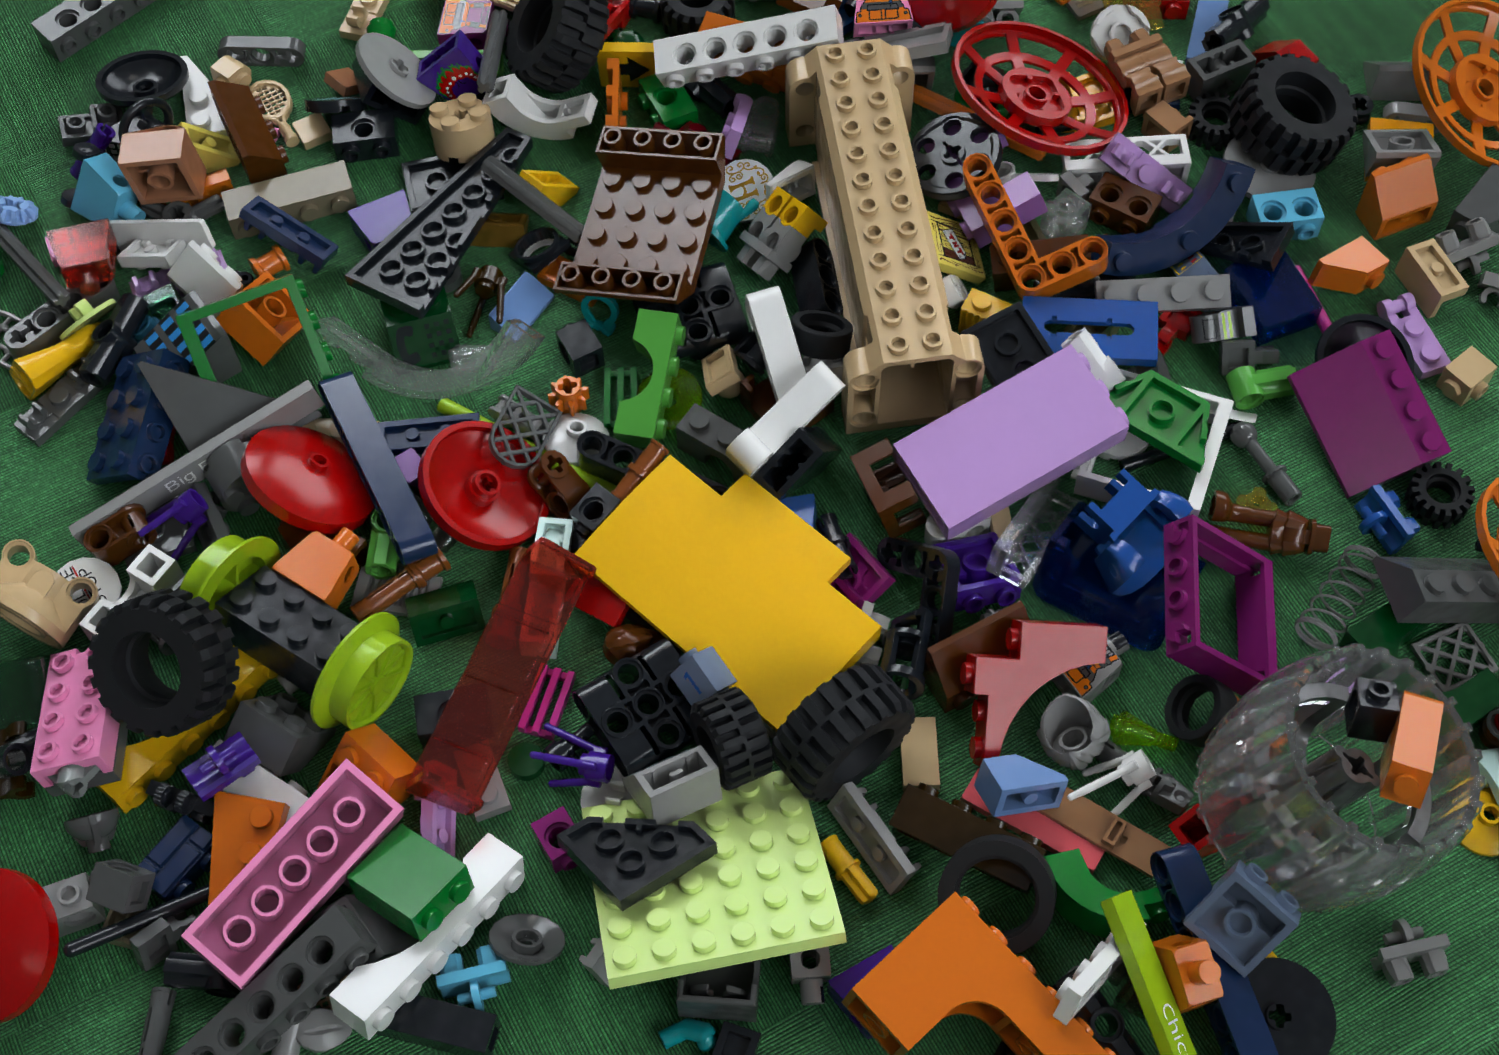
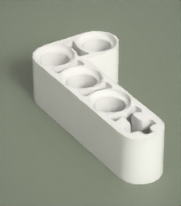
M774 286L746 294L745 308L751 329L756 333L777 403L806 375V371L780 287Z
M820 361L750 429L747 428L738 435L726 448L725 455L744 474L746 473L752 478L798 428L805 427L846 385Z

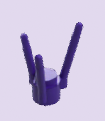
M189 488L178 498L147 516L148 525L139 530L138 535L143 537L172 516L181 524L192 523L171 555L172 558L178 561L198 528L208 520L203 513L209 509V506L196 490Z
M549 723L543 725L545 730L590 751L589 753H583L580 759L531 751L529 756L533 759L577 767L579 775L584 776V778L550 780L548 782L549 787L591 786L601 788L602 783L608 784L611 781L614 773L615 757L612 754H608L609 749L607 747L594 745Z

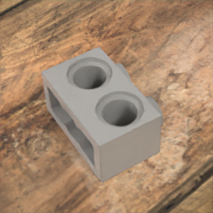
M86 872L42 887L54 907L58 922L59 938L105 922L106 920L104 906L86 900L89 888V875Z

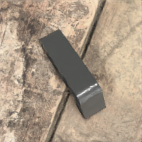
M81 251L68 254L63 261V267L71 285L65 288L70 294V300L66 302L67 306L60 308L58 305L53 306L48 300L9 328L4 335V342L12 359L14 360L60 343L62 340L59 336L75 323L68 310L72 309L73 305L85 298L93 309L109 299H114L118 303L120 293L111 272L109 271L108 274L110 280L97 282L99 293L87 296L84 292V286L77 287L76 285H81V283L85 286L96 284L86 285L85 283H88L86 278L100 276L98 265L79 269L80 272H72L65 265V260L69 255ZM71 275L77 279L74 283L71 282Z

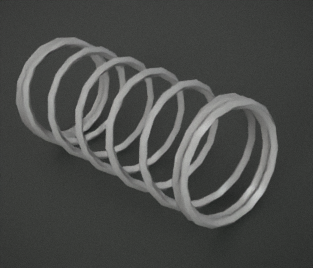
M1349 545L1342 553L1343 555L1337 561L1338 567L1331 569L1328 574L1329 581L1321 583L1319 594L1312 597L1309 602L1310 608L1302 611L1300 618L1295 622L1294 627L1298 636L1313 648L1323 651L1335 649L1338 644L1335 632L1345 633L1347 631L1346 624L1341 618L1354 619L1356 617L1355 609L1350 604L1364 605L1366 600L1361 591L1370 592L1375 589L1372 579H1378V574H1372L1358 568L1348 557L1349 555H1355L1373 562L1372 558L1379 555L1368 547ZM1350 550H1358V551H1361V552H1364V553L1368 554V555L1371 556V557H1368V556H1366V555H1364V554H1360V553H1347V552L1350 551ZM1342 559H1344L1347 566L1341 567ZM1339 569L1342 577L1348 583L1332 580L1333 572ZM1342 569L1352 570L1360 576L1367 578L1372 587L1365 589L1355 585L1344 575ZM1330 583L1332 589L1339 597L1322 594L1323 587ZM1333 583L1343 584L1352 588L1362 597V602L1357 603L1345 598L1337 591ZM1321 597L1322 602L1330 611L1313 608L1314 600ZM1323 597L1341 601L1353 611V615L1349 617L1338 613L1328 605ZM1311 611L1315 618L1304 615ZM1314 611L1324 612L1340 621L1344 629L1340 631L1329 627L1318 618ZM1300 622H1301V625H1302L1304 631H1305L1312 639H1310L1306 634L1303 633V631L1301 630V628H1300V626H1299V623H1300ZM1304 622L1315 624L1326 631L1332 638L1333 644H1326L1314 637L1307 630Z

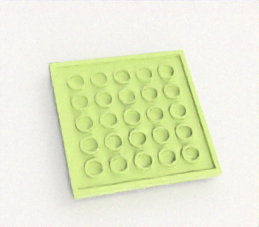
M782 770L771 772L730 791L721 787L723 800L667 824L677 826L678 821H694L717 843L718 853L626 910L621 911L593 882L610 990L847 943L846 931L809 800L801 794ZM634 799L622 800L620 806L601 804L581 808L583 819L588 816L603 817L604 822L625 823L626 818L647 819Z

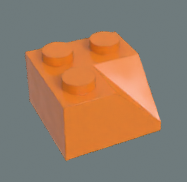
M265 271L242 291L269 282L275 278L268 271ZM286 288L221 311L216 317L226 333L232 336L262 366H265L280 353L303 329Z

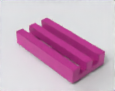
M541 663L518 724L519 732L551 741L554 740L555 735L541 728L559 681H563L561 692L549 722L553 726H559L576 679L575 672L568 670V673L562 672L561 668L555 667L550 669L548 665ZM548 677L550 681L533 726H529Z

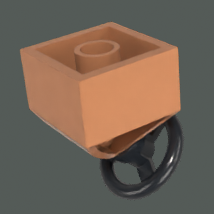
M146 97L136 101L122 116L118 129L121 144L117 164L141 205L203 199L207 169L185 128L173 125L174 117L170 105L158 97ZM153 106L162 110L164 115L163 123L152 116ZM142 110L141 119L138 121L137 127L128 133L132 119Z

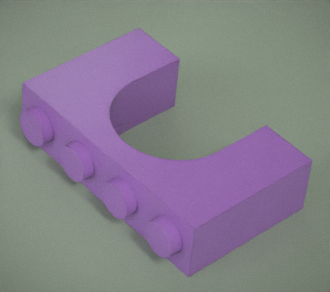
M951 126L947 129L946 135L957 134L961 126ZM996 130L1003 149L1009 144L1005 135ZM979 133L974 137L973 142L982 143L988 138L989 134ZM925 144L923 147L926 153L931 152L935 144ZM946 147L950 154V157L956 159L958 163L962 166L961 161L959 159V155L957 156L955 155V153L953 154L948 147ZM932 169L929 170L930 174L936 172L935 170H932ZM1028 171L1003 184L1022 225L1048 211L1043 197ZM963 178L952 179L947 187H959L963 182ZM971 197L946 201L955 218L960 215L962 216L964 221L959 223L968 241L974 238L980 249L992 242ZM989 197L984 202L986 204H994L999 199ZM1009 224L1000 225L997 228V230L1001 232L1009 231L1012 228V226Z

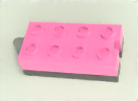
M89 647L85 652H80L76 648L50 655L30 774L52 797L67 794L72 798H80L84 796L88 788L121 781L128 735L127 723L117 722L110 716L112 714L110 708H104L98 700L101 695L97 688L93 689L90 680L94 677L93 670L88 669V656L93 654Z

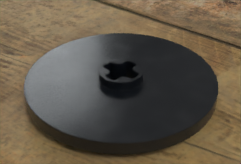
M1273 957L1262 960L1247 976L1278 1054L1328 1055L1336 1034V1014L1332 999L1325 986L1311 971L1296 962ZM1276 1008H1278L1279 1015L1285 1016L1286 1019L1278 1027H1276L1275 1020L1269 1019L1268 1015L1275 1011Z

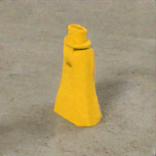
M101 322L83 326L56 345L14 359L9 373L19 390L32 401L70 368L81 362L80 359L82 357L86 358L95 343L91 339V335Z

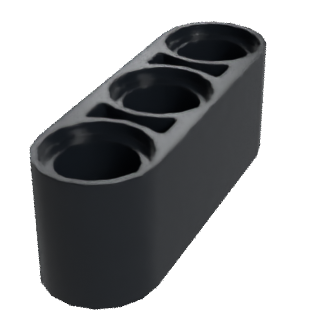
M814 238L802 246L799 256L790 262L793 265L791 271L799 312L819 310L841 316L843 305L831 250L822 239Z

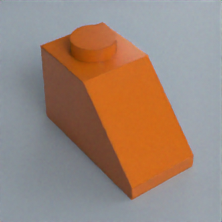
M1360 236L1319 259L1307 282L1311 286L1357 295L1367 288H1376L1385 278L1383 272L1390 260L1367 239Z

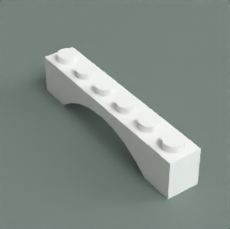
M487 833L463 858V863L466 864L475 887L467 899L458 904L443 919L441 925L435 931H432L422 942L419 941L399 954L384 960L357 966L329 994L333 1014L368 1041L377 1031L385 1030L392 1022L395 1012L405 1002H411L418 995L422 984L432 973L437 974L443 969L449 954L458 946H464L471 939L474 929L484 919L487 920L495 914L500 902L509 892L514 893L518 890L525 878L524 862L521 854L490 833Z

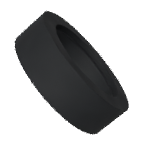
M1000 834L978 837L958 849L945 867L938 886V907L955 891L960 896L962 878L973 865L989 859L1006 860L1017 865L1028 875L1033 884L1035 907L1030 917L1023 924L1014 929L1001 932L1008 941L1006 946L1014 954L1021 953L1037 943L1051 923L1057 900V887L1053 872L1042 854L1021 839Z

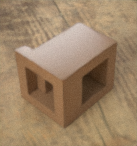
M1161 100L1157 104H1151L1145 110L1141 133L1144 136L1186 134V138L1189 139L1194 118L1191 115L1185 118L1176 108ZM1179 145L1165 146L1163 150L1169 153Z

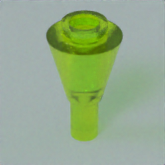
M1125 709L1120 715L1115 714L1109 725L1111 730L1110 736H1113L1112 741L1116 745H1153L1172 752L1176 750L1178 745V738L1156 731L1155 728Z

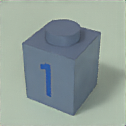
M713 646L699 652L696 648L689 650L678 659L680 666L670 674L691 706L693 703L729 689L737 682Z

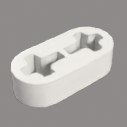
M950 274L943 278L948 307L958 309L962 306L969 293L961 279L956 275Z

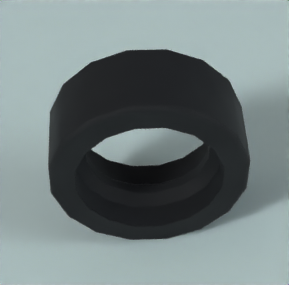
M805 310L797 312L792 316L791 325L801 355L821 360H836L843 358L849 352L853 325L847 319L837 314L819 310Z
M1194 674L1185 677L1174 686L1167 697L1164 709L1165 723L1170 733L1194 747L1209 748L1218 745L1229 736L1236 724L1238 716L1237 698L1231 688L1208 675ZM1211 691L1214 696L1212 715L1206 724L1192 731L1188 720L1190 709L1197 698Z

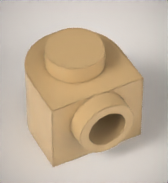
M230 55L221 57L210 67L213 80L250 86L252 82L251 69Z

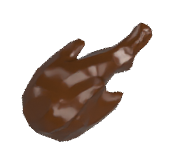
M643 624L621 625L607 632L602 646L603 653L607 660L615 665L620 659L631 658L666 637L660 632L644 628L645 625Z

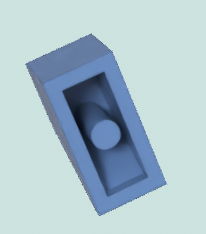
M1017 754L983 759L974 786L994 818L1058 808L1069 780L1064 774Z

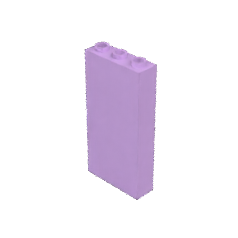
M1071 344L893 444V459L906 479L911 483L914 491L947 541L1125 440L1129 429V420L1122 408L1115 407L1109 398L1110 394L1104 382L1100 379H1095L1090 371L1091 367L1085 355L1081 352L1077 353Z

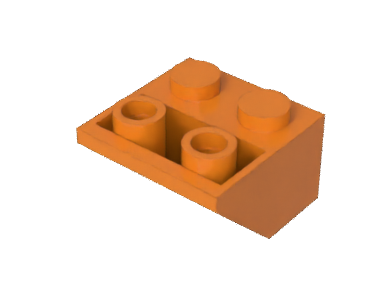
M1426 153L1414 158L1407 157L1399 163L1388 167H1378L1370 173L1355 213L1374 241L1431 220L1439 200L1429 154Z
M373 723L344 733L316 788L318 789L347 758L395 801L401 804L409 797L424 769Z

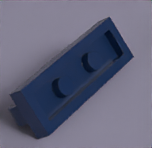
M259 195L240 211L239 217L245 220L244 229L246 231L254 226L260 230L258 235L260 240L268 236L280 246L297 253L300 265L307 260L314 264L312 270L314 274L320 271L338 251V245Z
M479 412L378 422V425L393 455L397 456L409 448L414 449L417 454H423L429 443L443 429L459 422L481 421Z

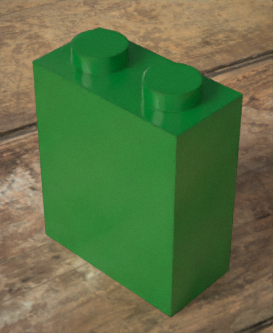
M400 824L346 876L357 900L420 942L432 931H435L441 925L443 919L458 904L464 902L475 888L466 864L403 824Z

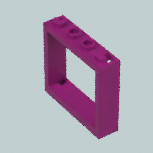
M1193 514L1163 525L1166 656L1199 674L1208 675L1231 688L1233 692L1247 699L1279 690L1273 562ZM1198 555L1235 576L1238 661L1204 644L1200 640ZM1188 635H1191L1190 643H1188Z

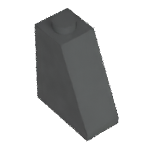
M1492 164L1454 210L1445 230H1455L1458 239L1465 240L1469 238L1465 223L1477 217L1484 218L1491 231L1499 234L1498 165Z

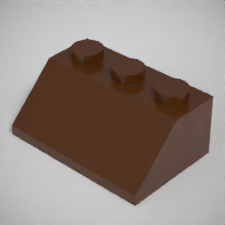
M217 80L207 82L219 117L250 184L288 175L285 164L289 162L283 145L276 146L274 139L278 136L271 120L265 122L262 114L266 113L260 96L253 97L249 86Z
M1021 600L927 648L923 676L925 677L927 687L944 713L954 708L962 710L972 704L975 697L978 696V694L964 690L965 684L961 683L960 670L962 663L966 662L967 653L1009 655L1010 650L1006 648L1005 638L1007 629L1011 628L1012 619L1029 620Z

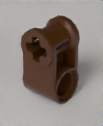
M556 450L546 451L540 457L539 463L533 464L527 471L528 483L557 518H569V512L590 490L588 484L581 479L566 457ZM558 463L559 465L553 470L552 467ZM541 473H543L544 476L540 480H537V477Z
M133 503L122 507L117 513L89 528L84 535L83 544L94 557L109 563L111 566H115L137 551L144 549L148 544L154 543L158 533L154 529L144 537L138 535V531L148 525V522L145 518L146 511L143 505Z

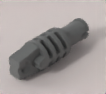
M1108 739L1105 742L1103 751L1094 758L1103 763L1121 757L1127 752ZM1154 767L1157 775L1150 778L1153 786L1143 791L1141 795L1145 798L1147 796L1150 797L1149 800L1154 804L1180 816L1190 805L1194 794L1171 774H1164L1162 768L1158 767L1156 769Z

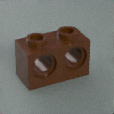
M1105 172L1088 198L1085 217L1098 225L1106 226L1122 235L1138 234L1151 229L1158 218L1163 196L1109 172Z

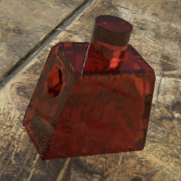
M108 218L46 231L49 243L69 288L80 287L82 294L92 296L100 292L101 282L111 281L115 278L117 240Z

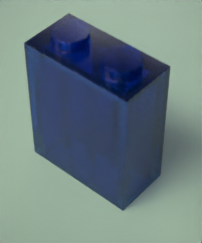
M1286 251L1274 272L1236 262L1225 269L1224 274H1230L1231 306H1253L1257 335L1251 337L1256 341L1257 346L1316 325L1323 306Z

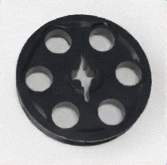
M969 112L950 113L932 120L916 134L911 142L922 193L929 198L939 201H955L970 197L965 186L962 169L966 157L974 153H982L991 160L996 172L1000 168L1003 157L1002 144L996 129L988 125L977 114ZM953 125L961 126L957 134L946 135L949 127ZM983 132L989 134L984 142H973L977 134ZM925 144H935L931 152L927 154L920 153V149ZM946 147H948L953 154L955 153V155H959V159L961 161L962 166L958 163L956 159L950 157V154ZM931 169L936 171L931 179H920L925 171ZM976 170L971 173L974 177L985 174L982 170ZM963 178V182L959 187H947L952 179Z

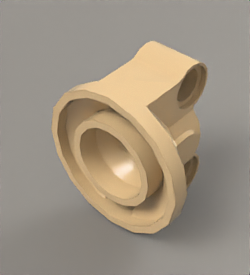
M23 539L9 541L2 550V558L0 560V617L33 638L61 650L73 635L82 619L99 601L97 586L91 579L86 577H77L68 581L51 568L39 563L36 552L28 541ZM18 552H25L30 555L28 562L21 566L11 564V557ZM80 589H86L92 593L91 599L85 603L74 602L72 596Z

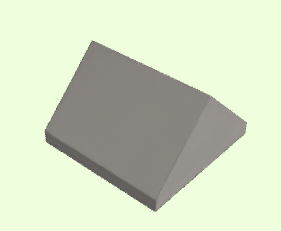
M1363 62L1367 96L1371 100L1421 101L1414 81L1412 62ZM1423 67L1425 81L1432 96L1429 72Z
M1427 129L1363 130L1365 177H1369L1370 173L1378 167L1394 165L1407 157L1414 158L1428 153L1431 157L1433 169L1441 159L1442 151Z

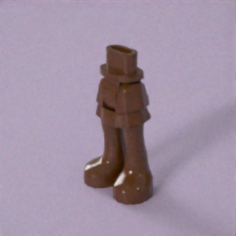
M1215 490L1208 513L1210 521L1238 522L1267 527L1266 533H1258L1209 523L1247 547L1268 551L1270 555L1280 553L1281 556H1289L1303 552L1305 555H1311L1312 551L1328 552L1331 526L1317 524L1316 519L1308 520L1291 510L1286 513L1280 509L1272 511L1241 506L1231 502L1228 493Z

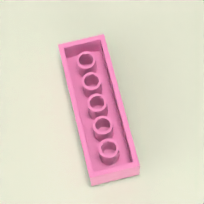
M346 758L181 935L183 941L241 992L266 969L347 879L346 876L373 851L402 819L404 807Z

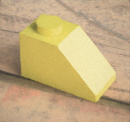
M182 121L178 124V126L184 127L207 169L206 174L239 165L240 160L228 136Z

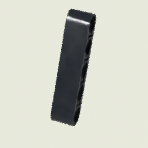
M594 430L582 433L576 443L577 464L585 472L615 485L619 484L629 470L628 468H620L615 464L619 462L634 463L643 452L641 449ZM588 449H596L599 451V453L590 455L587 454L585 451ZM694 473L721 496L729 489L718 482Z

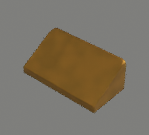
M491 213L470 246L514 248L517 241L528 231L529 215Z

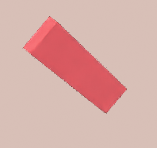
M978 768L962 794L960 801L973 807L975 811L986 817L988 815L992 816L974 786L980 769ZM1038 811L995 817L1008 824L1007 828L1018 835L1025 832L1043 841L1041 847L1053 854L1079 849L1092 875L1106 852Z

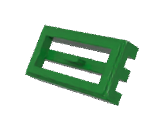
M611 367L604 368V427L608 430L614 429L615 421H611L612 380H617L618 411L619 401L624 400V380H630V398L638 395L637 367H630V370L625 371L624 367H617V371H611Z

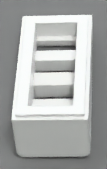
M797 160L787 166L765 184L766 201L777 186L799 201L816 194L814 164Z

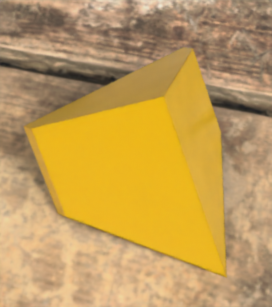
M521 170L519 174L520 177L560 207L576 195L580 188L558 171Z

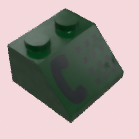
M444 287L422 319L380 301L400 375L464 359Z

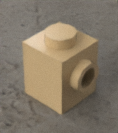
M1470 346L1444 368L1436 386L1446 397L1462 407L1471 398L1476 401L1484 395L1490 386L1488 383L1495 373L1497 366L1473 346Z

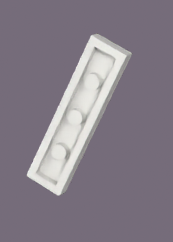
M1110 932L1105 942L1101 941L1097 945L1089 960L1085 958L1072 979L1067 977L1057 991L1055 998L1060 1003L1053 1017L1064 1025H1067L1123 962L1112 932Z

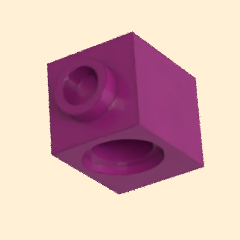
M564 806L530 824L534 838L555 874L563 869L564 871H569L578 866L561 848L552 846L553 842L557 839V834L574 825Z

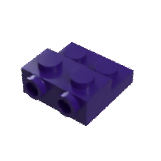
M995 532L933 544L934 546L954 551L960 560L955 612L966 610L967 613L973 614L979 612L985 605L998 603L1000 606H1009L1017 598H1020L1023 576Z

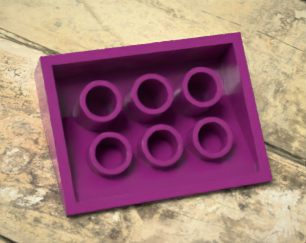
M1390 329L1361 340L1287 376L1346 498L1369 490L1373 485H1381L1419 469L1428 463L1431 464L1452 452Z

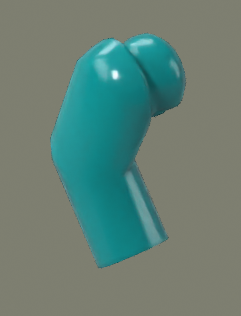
M685 1018L658 1031L666 1050L685 1040L696 1042L698 1048L706 1052L715 1048L718 1040L714 1035L716 1030L710 1023L692 1018Z

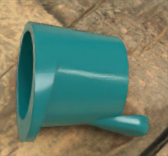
M723 190L708 243L716 249L726 252L728 250L727 239L740 221L758 209L759 202L753 198L743 208L733 196Z

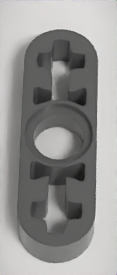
M225 36L220 40L217 55L219 59L225 55H230L246 66L297 67L304 62L306 45L295 37ZM255 49H263L268 51L269 53H259Z

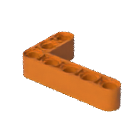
M974 153L966 157L962 166L965 186L1022 300L1023 296L1051 297L1099 276L1106 270L1108 266V246L1104 239L1098 236L1086 237L1038 258L991 160L982 153ZM976 170L985 172V174L979 177L971 175ZM989 197L999 199L994 204H986L984 202ZM1003 224H1009L1012 226V228L1006 232H1001L997 230V228ZM1018 251L1026 254L1024 258L1019 260L1010 257L1011 254ZM1091 252L1101 255L1098 260L1094 261L1088 260L1085 256ZM1058 266H1067L1071 269L1066 274H1058L1054 271ZM1030 279L1040 282L1038 286L1033 288L1024 286V283Z

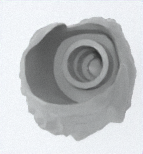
M1064 693L1055 697L1049 703L1041 717L1040 729L1037 730L1036 735L1048 757H1052L1054 762L1060 766L1070 768L1072 771H1082L1087 767L1088 763H1092L1095 756L1100 755L1103 751L1105 742H1107L1111 735V730L1107 719L1099 713L1093 704L1076 695Z

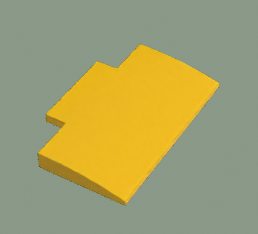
M669 455L615 508L573 555L575 561L684 654L693 648H696L699 652L713 646L737 680L730 688L736 687L741 689L753 702L762 720L776 732L780 725L786 722L787 716L792 710L797 709L804 698L814 693L816 688L822 683L830 681L834 675L839 672H845L849 667L854 666L880 639L882 626L830 585L850 565L851 558L746 473L721 496L673 456Z

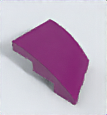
M849 532L846 536L851 543L850 551L858 566V573L854 574L851 567H849L853 574L852 578L842 580L837 577L830 585L862 610L864 600L873 603L896 580L864 544Z

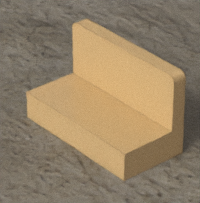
M1434 238L1406 247L1395 268V274L1408 292L1413 294L1416 303L1428 319L1435 317L1443 302L1465 295L1469 288V285Z

